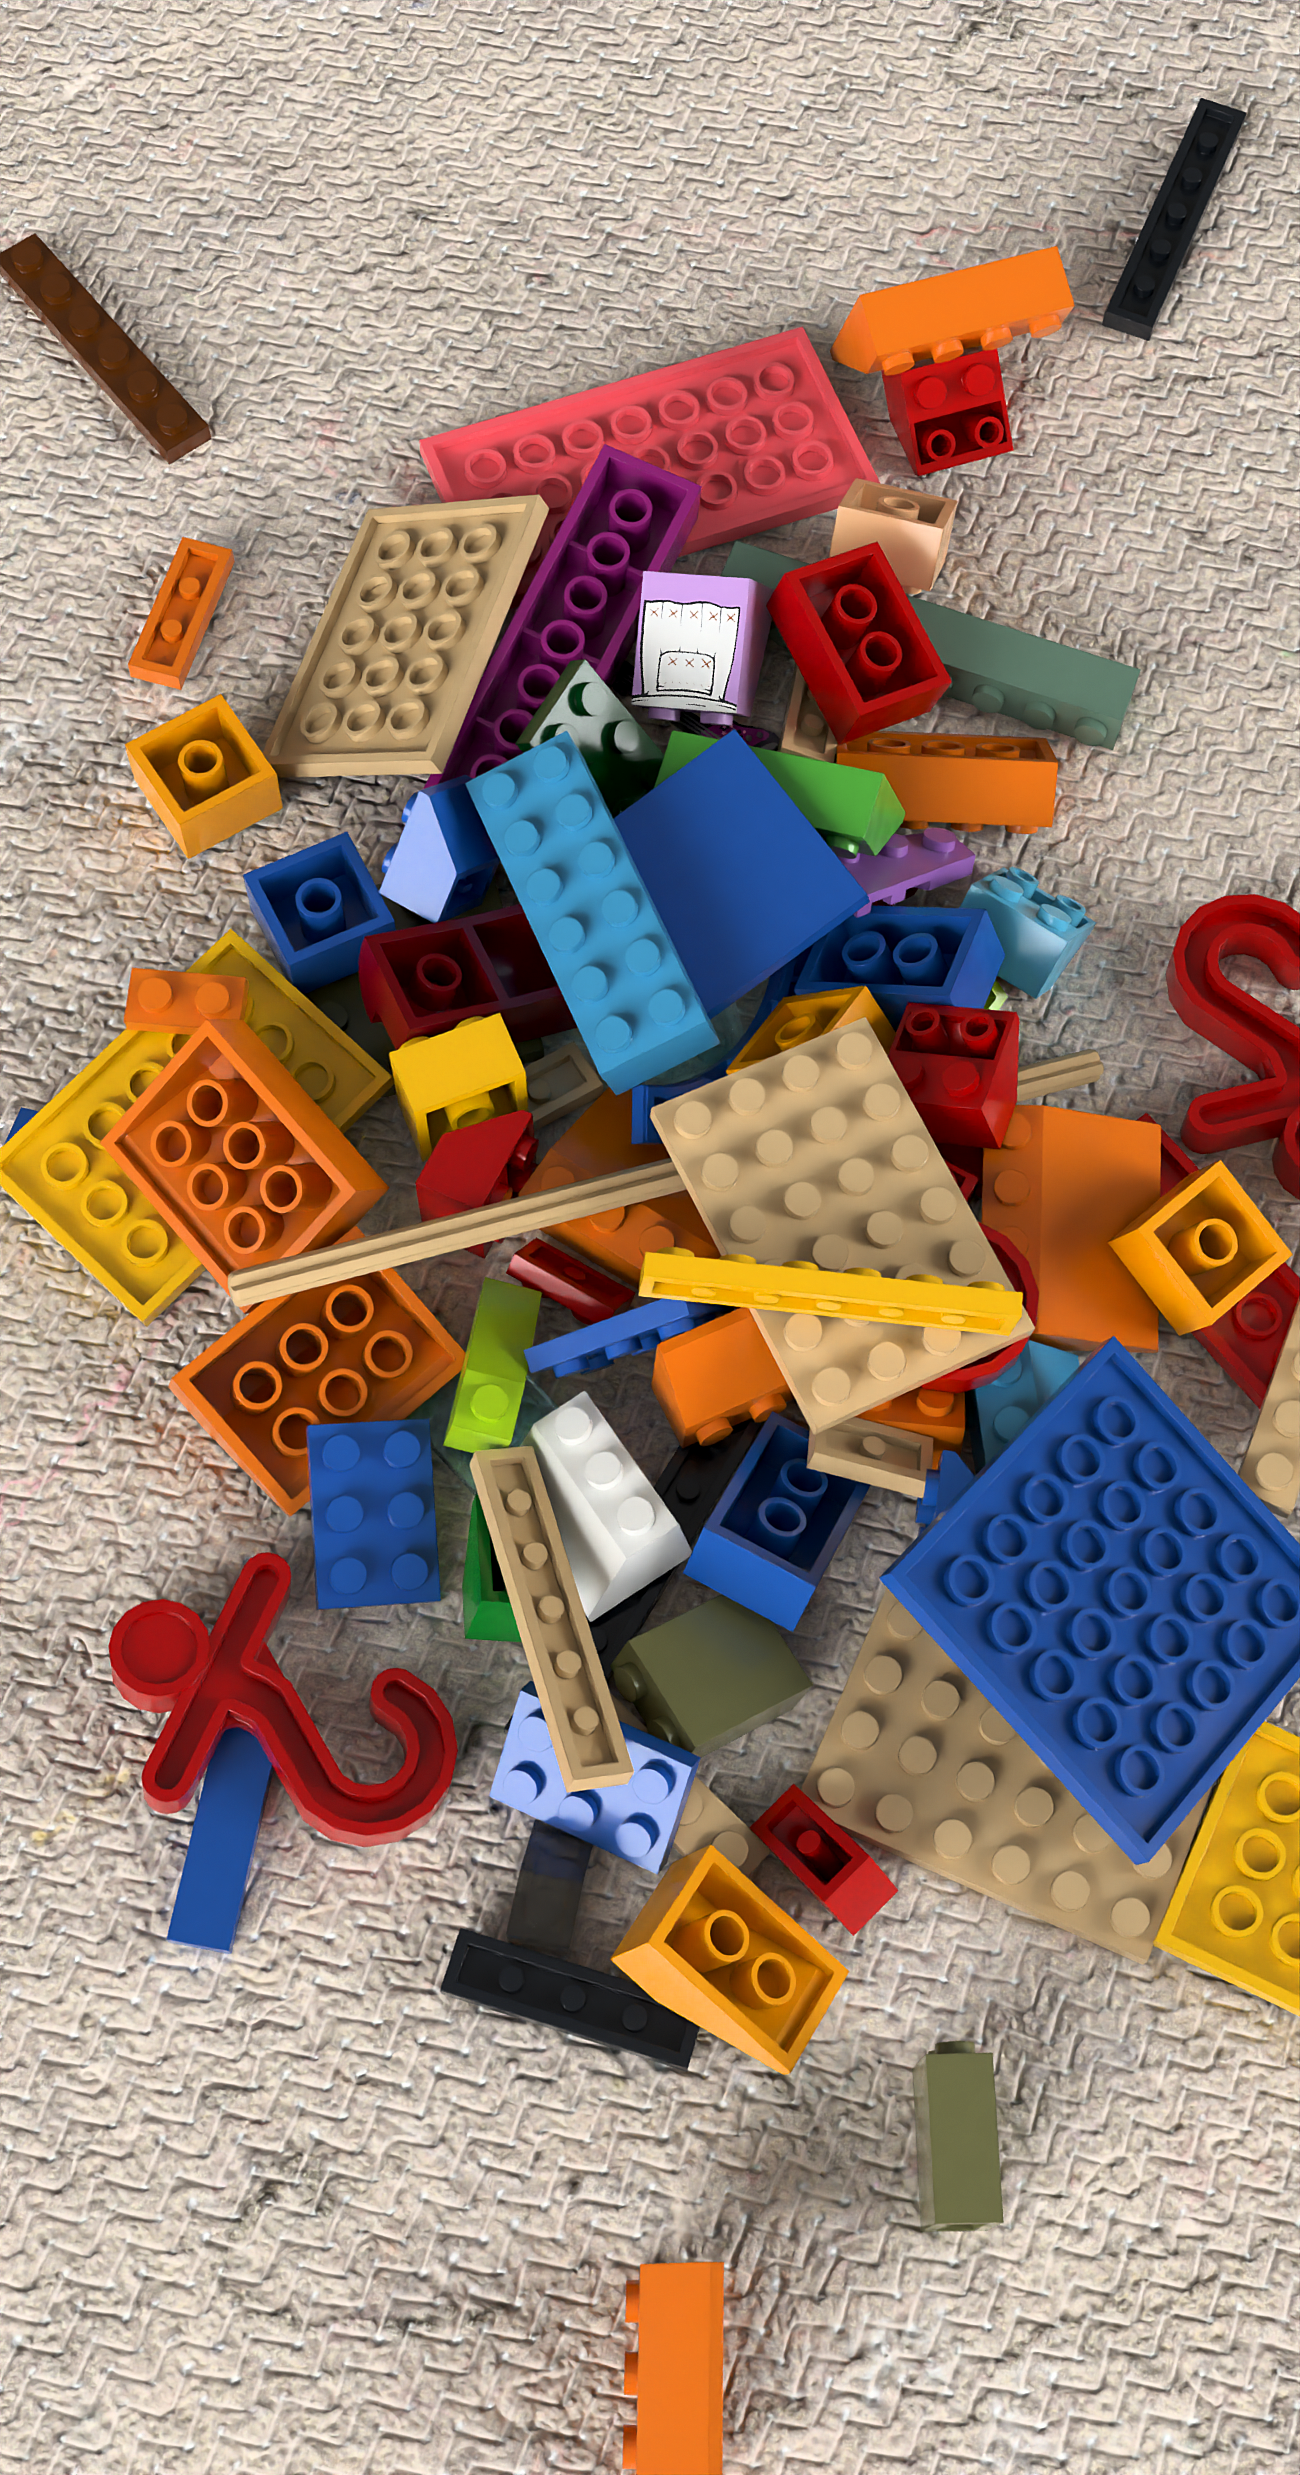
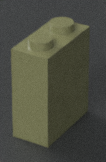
M722 1594L628 1640L610 1665L620 1694L627 1701L634 1704L647 1725L648 1734L701 1758L792 1710L813 1686L773 1622Z
M970 2041L935 2043V2050L928 2051V2054H925L912 2069L921 2232L988 2231L1004 2222L993 2053H975V2043Z

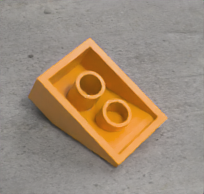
M711 1844L671 1864L610 1958L655 2001L783 2075L792 2072L850 1972Z

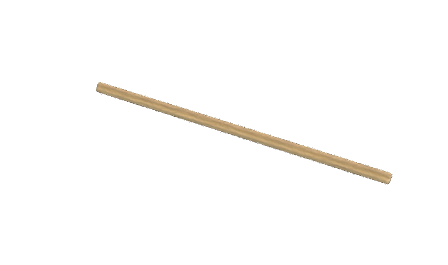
M1087 1049L1018 1067L1017 1102L1098 1081L1100 1075L1104 1073V1066L1100 1061L1098 1052L1093 1049ZM667 1158L235 1270L228 1275V1289L234 1304L243 1307L687 1190L672 1159Z

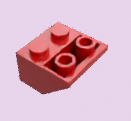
M982 345L964 349L962 355L950 361L935 363L933 357L916 361L912 368L895 375H885L884 370H881L890 421L916 476L1014 451L997 349L986 351L983 350Z
M908 1002L887 1057L933 1141L1000 1150L1017 1102L1019 1017L1017 1012Z
M522 1109L442 1134L415 1182L421 1222L517 1198L518 1193L539 1165L536 1163L539 1139L534 1138L533 1114ZM506 1237L463 1248V1250L485 1259L493 1243L501 1244Z

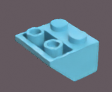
M1003 867L973 883L959 908L987 910L1005 953L997 976L1037 999L1052 988L1090 935L1097 922L1085 916L1086 909L1075 900L1063 895H1057L1055 898L1037 887L1039 881L1028 872L1015 867H1010L1009 870Z

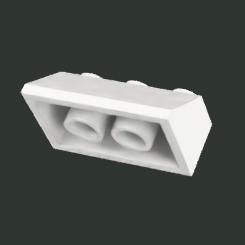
M583 1391L533 1424L520 1447L533 1446L585 1615L592 1622L689 1558L692 1550L680 1525L586 1391Z

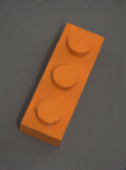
M182 537L129 660L128 668L131 677L182 690L235 563L232 549Z

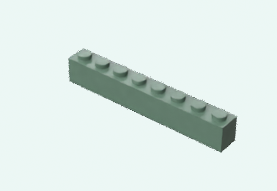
M736 540L720 576L750 578L775 590L784 573L809 565V563ZM906 595L952 680V683L941 697L947 696L974 705L977 709L986 713H999L1024 721L1035 729H1049L1076 738L1079 742L1088 746L1114 749L1141 669ZM772 618L768 639L773 640L782 647L788 648Z

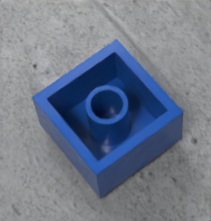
M348 832L243 874L250 909L285 978L303 995L358 972L359 954L364 936L396 930L395 921L381 894L378 893L379 891Z

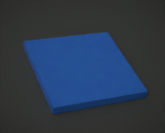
M735 729L613 819L710 1020L870 902L864 889Z

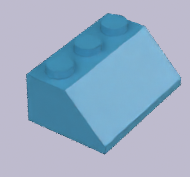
M1028 1340L1013 1367L990 1385L965 1391V1404L975 1475L983 1469L1080 1366L1078 1355Z

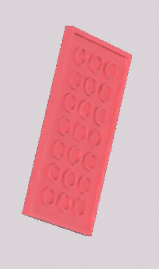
M803 326L419 440L421 456L441 503L539 494L549 507L548 514L509 609L519 607L604 444L702 486L697 521L678 557L838 509L840 502L856 478L880 483Z

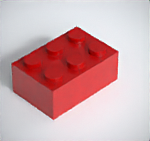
M878 541L784 573L766 604L839 745L930 712L952 683L948 672Z

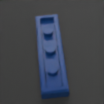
M238 1727L229 1728L224 1731L208 1764L166 1939L169 1943L226 1954L232 1953L274 1771L258 1739L248 1731Z

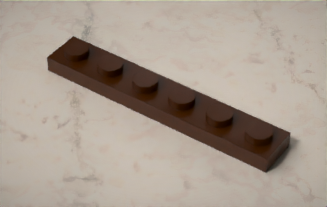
M36 233L0 253V275L169 465L211 440L209 425Z

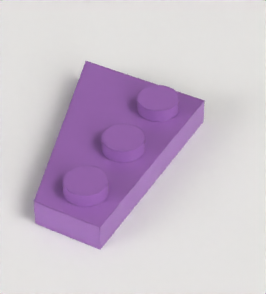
M928 828L919 834H893L876 857L858 853L855 859L838 858L869 897L870 902L853 914L858 918L870 913L872 903L883 899L884 902L892 905L905 899L907 889L915 887L929 891L971 875L975 854L961 843L953 832L942 828Z

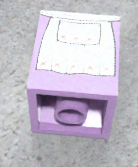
M643 571L631 705L648 709V719L680 722L681 712L701 713L700 723L732 726L733 716L750 717L772 621V616L766 604L774 589L750 578Z

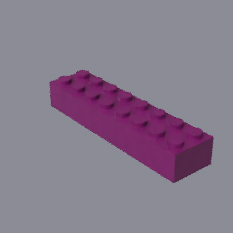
M604 444L480 679L443 773L431 774L423 789L463 775L474 779L523 754L515 743L570 661L585 659L608 688L611 689L638 636L643 571L671 572L697 521L702 486Z

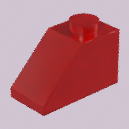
M794 1783L749 1827L800 1883L853 1936L899 1891L875 1861Z

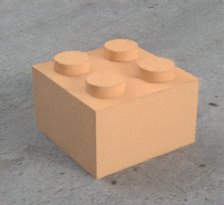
M856 478L838 506L828 558L878 541L905 593L919 594L922 590L931 591L945 562L958 501Z

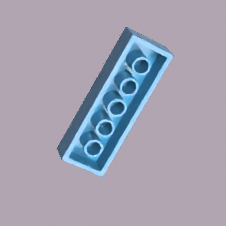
M568 731L465 783L600 1076L616 1096L720 1044L721 1042L588 765Z

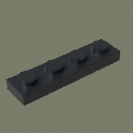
M463 1928L459 1930L440 1989L443 1995L686 2072L700 2026L655 2001L635 1982Z

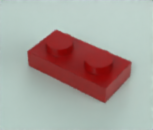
M537 1237L514 1253L506 1271V1274L519 1280L523 1287L542 1292L541 1298H551L567 1307L576 1319L587 1325H592L627 1312L636 1294Z

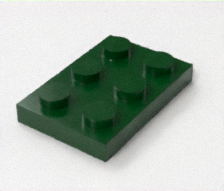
M585 659L570 661L515 744L524 753L568 731L584 757L614 819L654 789L664 754Z

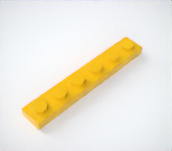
M678 1247L661 1248L657 1250V1253L645 1252L640 1272L638 1296L1006 1336L1010 1335L1022 1317L1023 1292L1005 1291V1287L1002 1284L991 1281H976L967 1286L943 1284L941 1278L927 1274L911 1275L903 1280L881 1277L880 1272L874 1269L861 1267L849 1268L843 1273L820 1271L817 1265L806 1261H788L781 1266L756 1264L757 1261L753 1257L742 1254H726L719 1259L694 1257V1253L690 1250Z

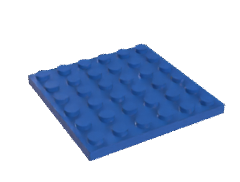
M1115 1336L1103 1341L879 1577L884 1585L1135 1865L1148 1863L1300 1678V1544Z

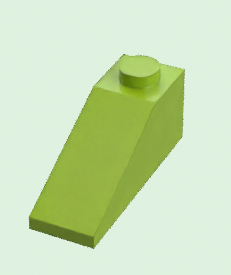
M488 1277L484 1278L443 1446L473 1454L475 1451L509 1447L528 1372V1363L523 1350L531 1348L533 1345L542 1292Z

